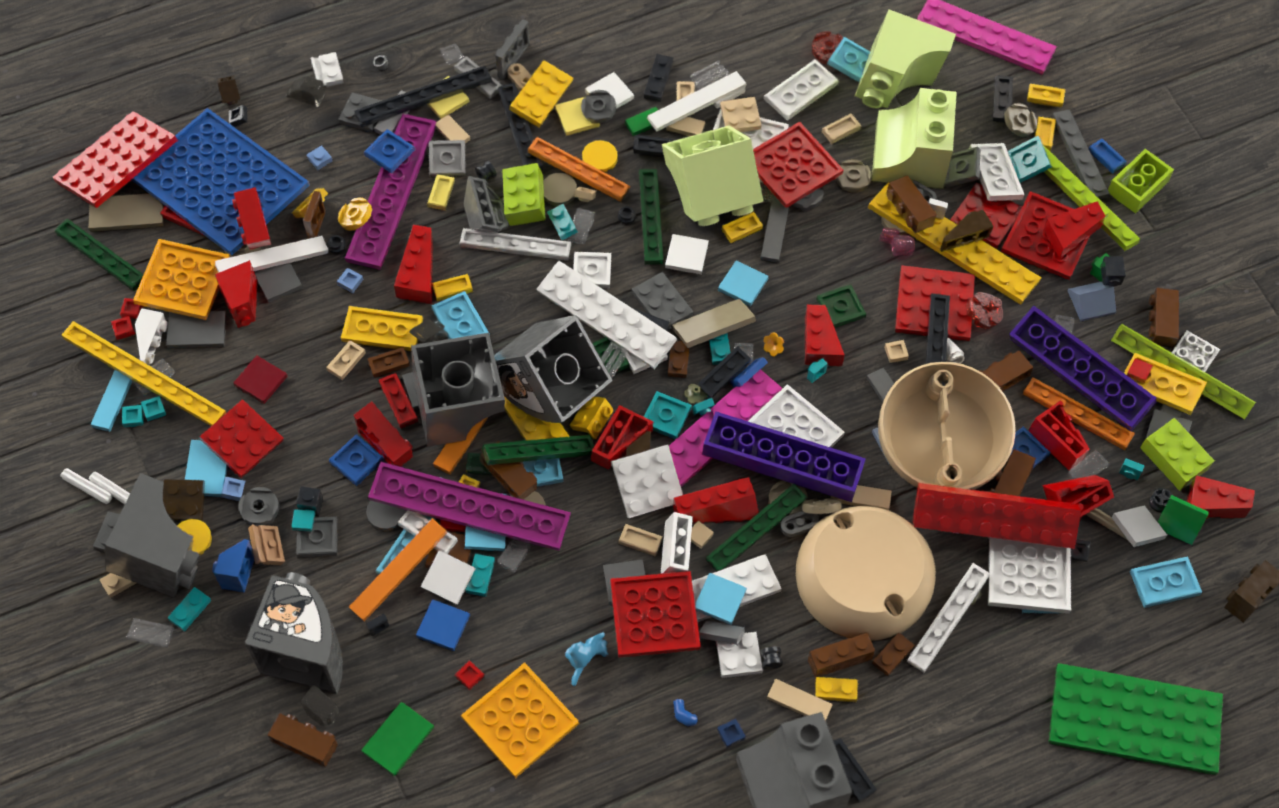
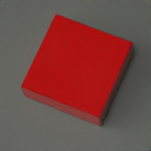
M124 298L120 315L121 317L130 316V318L137 319L143 306L134 304L133 299Z
M130 316L111 321L117 340L135 334Z
M1135 358L1127 372V376L1145 383L1153 365Z
M469 660L455 674V677L471 690L484 677V673Z

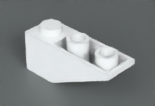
M141 309L135 323L140 360L150 365L154 361L155 350L161 344V336L166 331L168 323L163 313Z

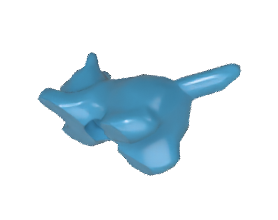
M604 632L589 638L585 643L578 642L567 649L565 657L575 668L572 686H576L583 668L595 655L606 657L608 655L607 641L602 640L605 636Z

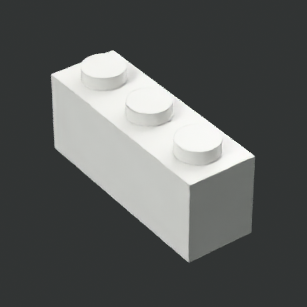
M674 512L665 521L661 574L688 571L692 516Z

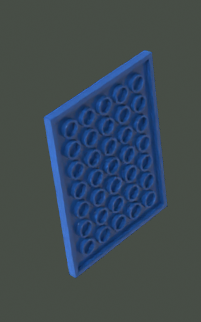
M208 108L175 135L178 140L131 179L231 256L244 245L241 234H244L243 227L239 228L237 217L240 216L239 211L234 210L232 199H235L234 192L256 187L267 225L310 186L308 180Z

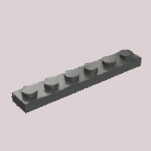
M1070 109L1053 113L1052 119H1056L1055 125L1082 183L1099 199L1108 198V189Z

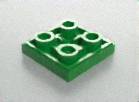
M1171 495L1158 520V524L1166 534L1192 545L1209 512Z

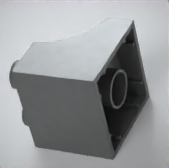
M489 332L411 345L413 381L428 447L466 440L468 432L478 422L505 411V398Z
M140 473L105 544L106 571L168 596L175 597L180 586L190 589L199 568L196 565L200 554L192 551L193 536L177 527L168 516L163 503L164 482Z
M822 712L782 723L779 729L765 740L737 752L736 761L752 808L847 807L852 791Z

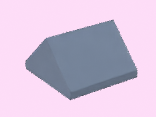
M1101 281L1068 289L1080 321L1116 314L1114 287L1103 285Z

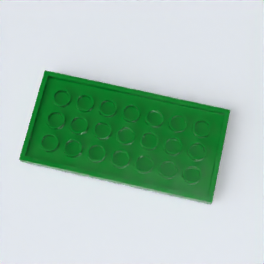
M1058 663L1055 673L1049 743L1217 775L1219 773L1223 694Z

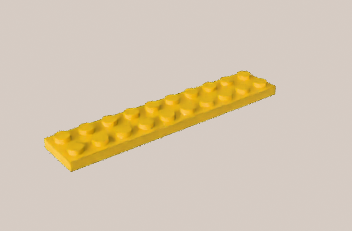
M889 182L869 203L868 208L966 271L975 274L976 277L1020 305L1041 280L1040 276L982 240L941 252L940 247L943 239L957 224L946 217L943 219L936 217L932 227L914 233L907 226L902 215L897 212L894 204L887 198L886 191Z

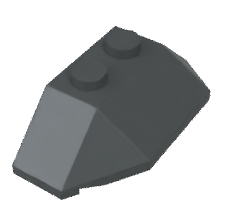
M469 176L466 185L464 207L470 229L498 232L508 228L509 224L504 213L502 200L488 186V182L485 179Z

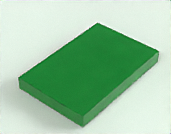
M401 702L361 751L395 777L434 729V725Z

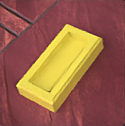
M437 174L427 203L428 207L446 210L455 182L453 177Z

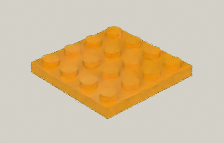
M158 239L133 299L134 304L207 320L219 290L215 274L218 273L215 261L230 258V255Z
M525 662L461 715L467 725L515 778L579 725V721Z

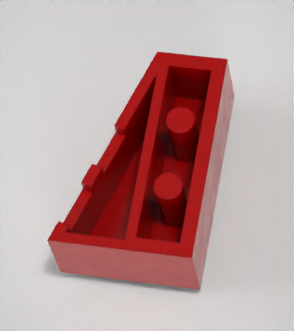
M256 187L234 192L235 199H232L234 210L239 211L240 216L237 217L239 228L243 227L244 234H241L243 244H247L249 250L271 245Z
M1098 201L1048 218L1044 231L1059 259L1064 257L1071 249L1073 250L1082 240L1087 239L1101 228L1106 215Z
M807 304L805 313V365H811L813 362H818L823 358L828 363L827 366H843L845 354L826 305Z
M1060 400L1036 417L1028 431L1070 471L1084 460L1090 448L1080 431L1075 429L1071 422L1070 414L1067 415L1063 408L1064 404Z
M372 401L354 414L358 433L373 449L384 457L388 464L401 467L413 457V447L410 442L402 438L398 430L391 425Z
M619 405L594 446L591 461L606 469L611 468V461L621 459L622 455H626L629 445L645 432L651 431L652 433L654 422Z
M1097 475L1042 485L1047 500L1078 504L1081 509L1080 517L1114 498L1109 480Z
M1196 475L1190 484L1187 502L1208 511L1209 514L1206 519L1209 517L1245 518L1252 509L1255 490Z

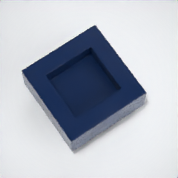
M736 719L717 727V731L726 748L746 738Z

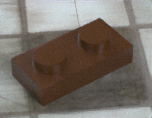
M677 340L670 349L669 377L687 378L689 348H687L683 341Z
M404 347L368 358L374 378L410 366Z
M898 632L873 660L872 664L889 676L914 648V644Z

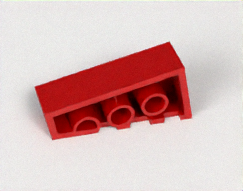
M413 224L394 284L396 298L432 304L433 236L430 227Z

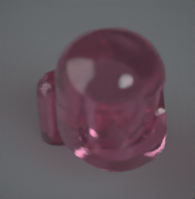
M883 228L879 241L891 244L893 256H909L914 252L915 241L911 236L899 235L900 231L896 228Z

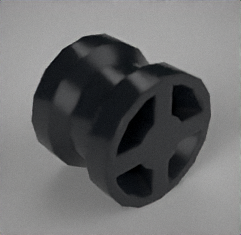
M489 161L484 162L483 166L475 168V172L480 179L488 181L489 178L497 176L494 166Z
M1165 488L1156 489L1149 500L1150 507L1156 512H1163L1172 495L1171 492Z
M768 647L761 650V656L764 658V669L771 670L783 666V660L780 658L781 648Z

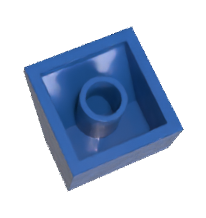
M244 539L219 554L218 561L214 562L213 573L221 589L245 592L255 559L249 540Z

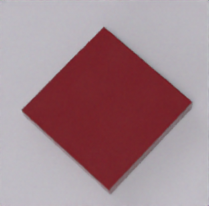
M256 355L233 384L238 389L265 404L288 375Z

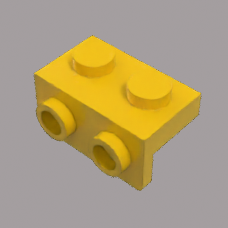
M594 396L579 409L570 427L576 431L588 432L592 439H597L611 416L613 408L606 398Z

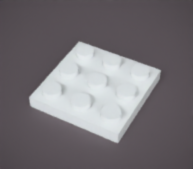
M668 445L611 461L628 518L673 505L674 497L683 495Z

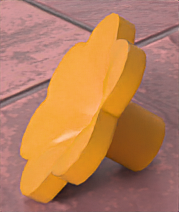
M774 332L764 337V350L769 352L771 356H776L778 353L783 352L784 340L782 337H778L777 333Z

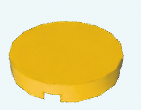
M594 141L584 148L582 161L605 173L615 167L617 163V150L609 142Z
M365 198L352 199L350 204H345L341 208L338 222L345 230H356L362 227L370 218L372 207Z
M189 519L177 525L181 530L193 536L192 551L202 555L210 547L212 535L209 527L204 522Z

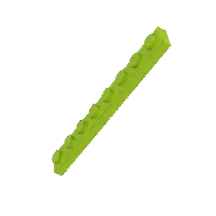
M1044 146L1052 167L1043 172L1079 207L1098 201L1106 215L1101 228L1124 251L1137 245L1140 238Z
M1123 324L1119 326L1111 341L1133 354L1137 353L1206 381L1207 384L1202 395L1243 419H1246L1256 403Z

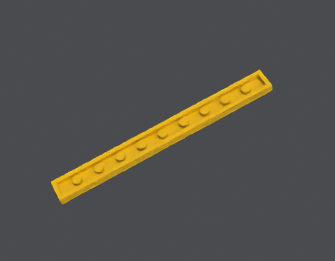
M74 321L61 335L64 340L210 426L226 414L224 409Z

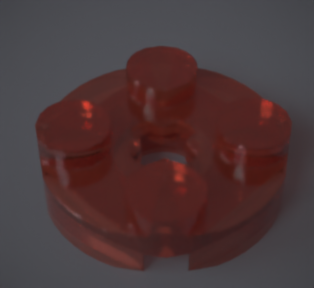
M831 31L818 33L812 41V54L820 63L827 64L843 37L839 34H831Z
M977 292L967 303L968 316H972L975 320L973 323L980 328L990 329L1000 323L1003 318L1002 301L991 294Z

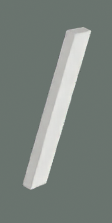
M736 71L648 115L647 120L658 132L745 88L746 83Z
M463 228L460 247L568 260L571 242Z
M323 236L217 260L215 261V266L219 273L250 260L253 270L257 271L328 254V248Z
M972 563L908 658L907 662L925 673L990 576V573Z

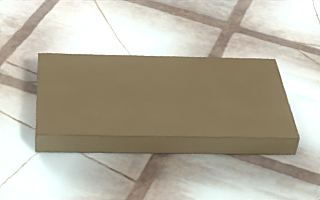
M151 194L111 196L98 208L90 204L89 231L161 227L164 225V218L160 212L164 208V204Z
M740 299L675 323L672 327L687 348L751 324L756 319L747 306Z

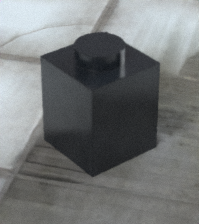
M1104 256L1100 266L1102 284L1112 287L1122 285L1126 276L1123 257Z
M301 486L296 502L298 510H312L315 512V516L319 517L323 503L321 490Z

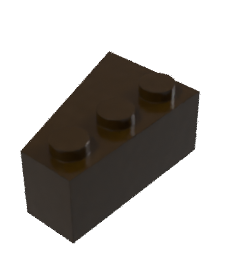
M1266 560L1261 565L1257 563L1249 572L1252 575L1249 578L1245 576L1238 584L1240 588L1237 591L1233 590L1226 598L1228 603L1224 608L1243 623L1279 584V570Z

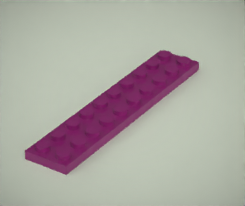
M402 114L395 134L413 145L415 151L393 173L381 167L368 199L372 207L371 216L362 227L356 229L345 257L346 262L379 270L382 269L429 147V141H431L436 129V121Z
M380 462L368 499L374 502L560 551L571 516V512L384 462Z

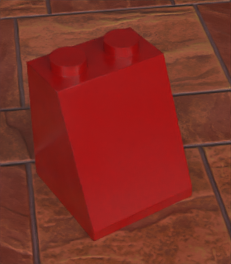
M248 260L215 274L221 294L238 328L248 326L256 320L258 282L251 261Z

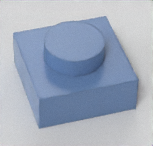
M322 146L307 154L308 160L317 170L332 162V157Z
M347 268L337 280V285L354 293L363 281V276Z
M226 477L221 497L240 501L245 481Z

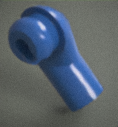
M682 699L673 701L676 720L686 726H694L698 721L697 716L685 710Z

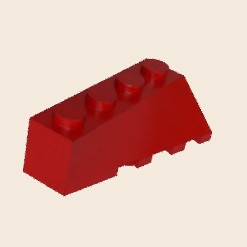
M749 477L674 497L673 500L674 512L692 516V524H696L697 521L705 524V522L723 523V521L743 522V520H751L759 513L755 492Z

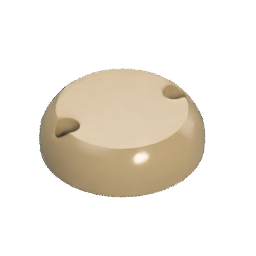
M934 362L910 370L891 387L880 409L878 434L880 445L887 461L911 485L918 488V483L975 490L993 479L1006 464L1014 445L1015 420L1005 394L985 374L959 363Z
M855 506L833 512L821 519L809 531L798 553L796 583L804 605L819 623L834 633L847 638L868 633L870 640L873 641L890 638L897 635L898 632H904L923 615L934 592L936 569L927 541L910 522L886 509L871 506Z

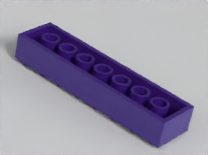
M1035 306L1028 311L1009 334L1012 342L1130 431L1137 426L1156 403L1155 396Z
M715 411L702 451V455L849 502L853 501L866 460L853 454Z

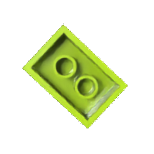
M1144 149L1112 179L1108 192L1136 214L1169 182L1174 169L1147 149Z
M538 163L503 169L504 213L509 225L514 226L545 220L543 174Z
M1175 417L1147 437L1140 447L1179 491L1190 484L1196 475L1200 476L1206 472L1214 463V459Z

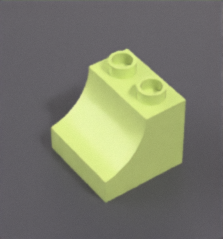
M888 10L872 45L855 97L861 98L862 102L868 107L888 108L891 100L900 91L916 85L932 86L950 53L956 34Z
M920 88L917 96L908 104L895 109L879 110L876 123L872 181L888 183L908 175L911 180H916L926 187L943 189L953 152L956 92Z
M731 126L662 144L665 162L677 185L684 212L692 220L698 221V225L707 226L715 224L719 221V214L732 211L734 216L749 214L753 212L754 204L763 202L751 138Z

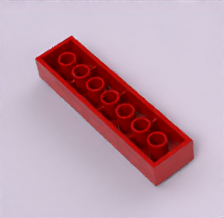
M918 483L913 525L917 528L1075 549L1081 509L1078 504Z

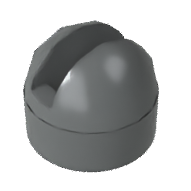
M378 55L374 58L373 64L378 70L382 71L387 69L388 60L384 55Z

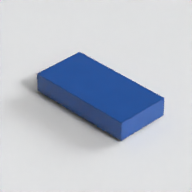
M1103 139L1089 147L1090 153L1112 174L1126 165L1127 161Z
M763 357L755 359L731 380V385L734 388L742 386L768 363Z

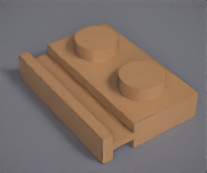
M251 525L248 530L255 563L282 565L285 559L278 527Z

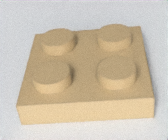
M755 97L720 101V109L725 127L731 126L739 132L761 130L762 125Z

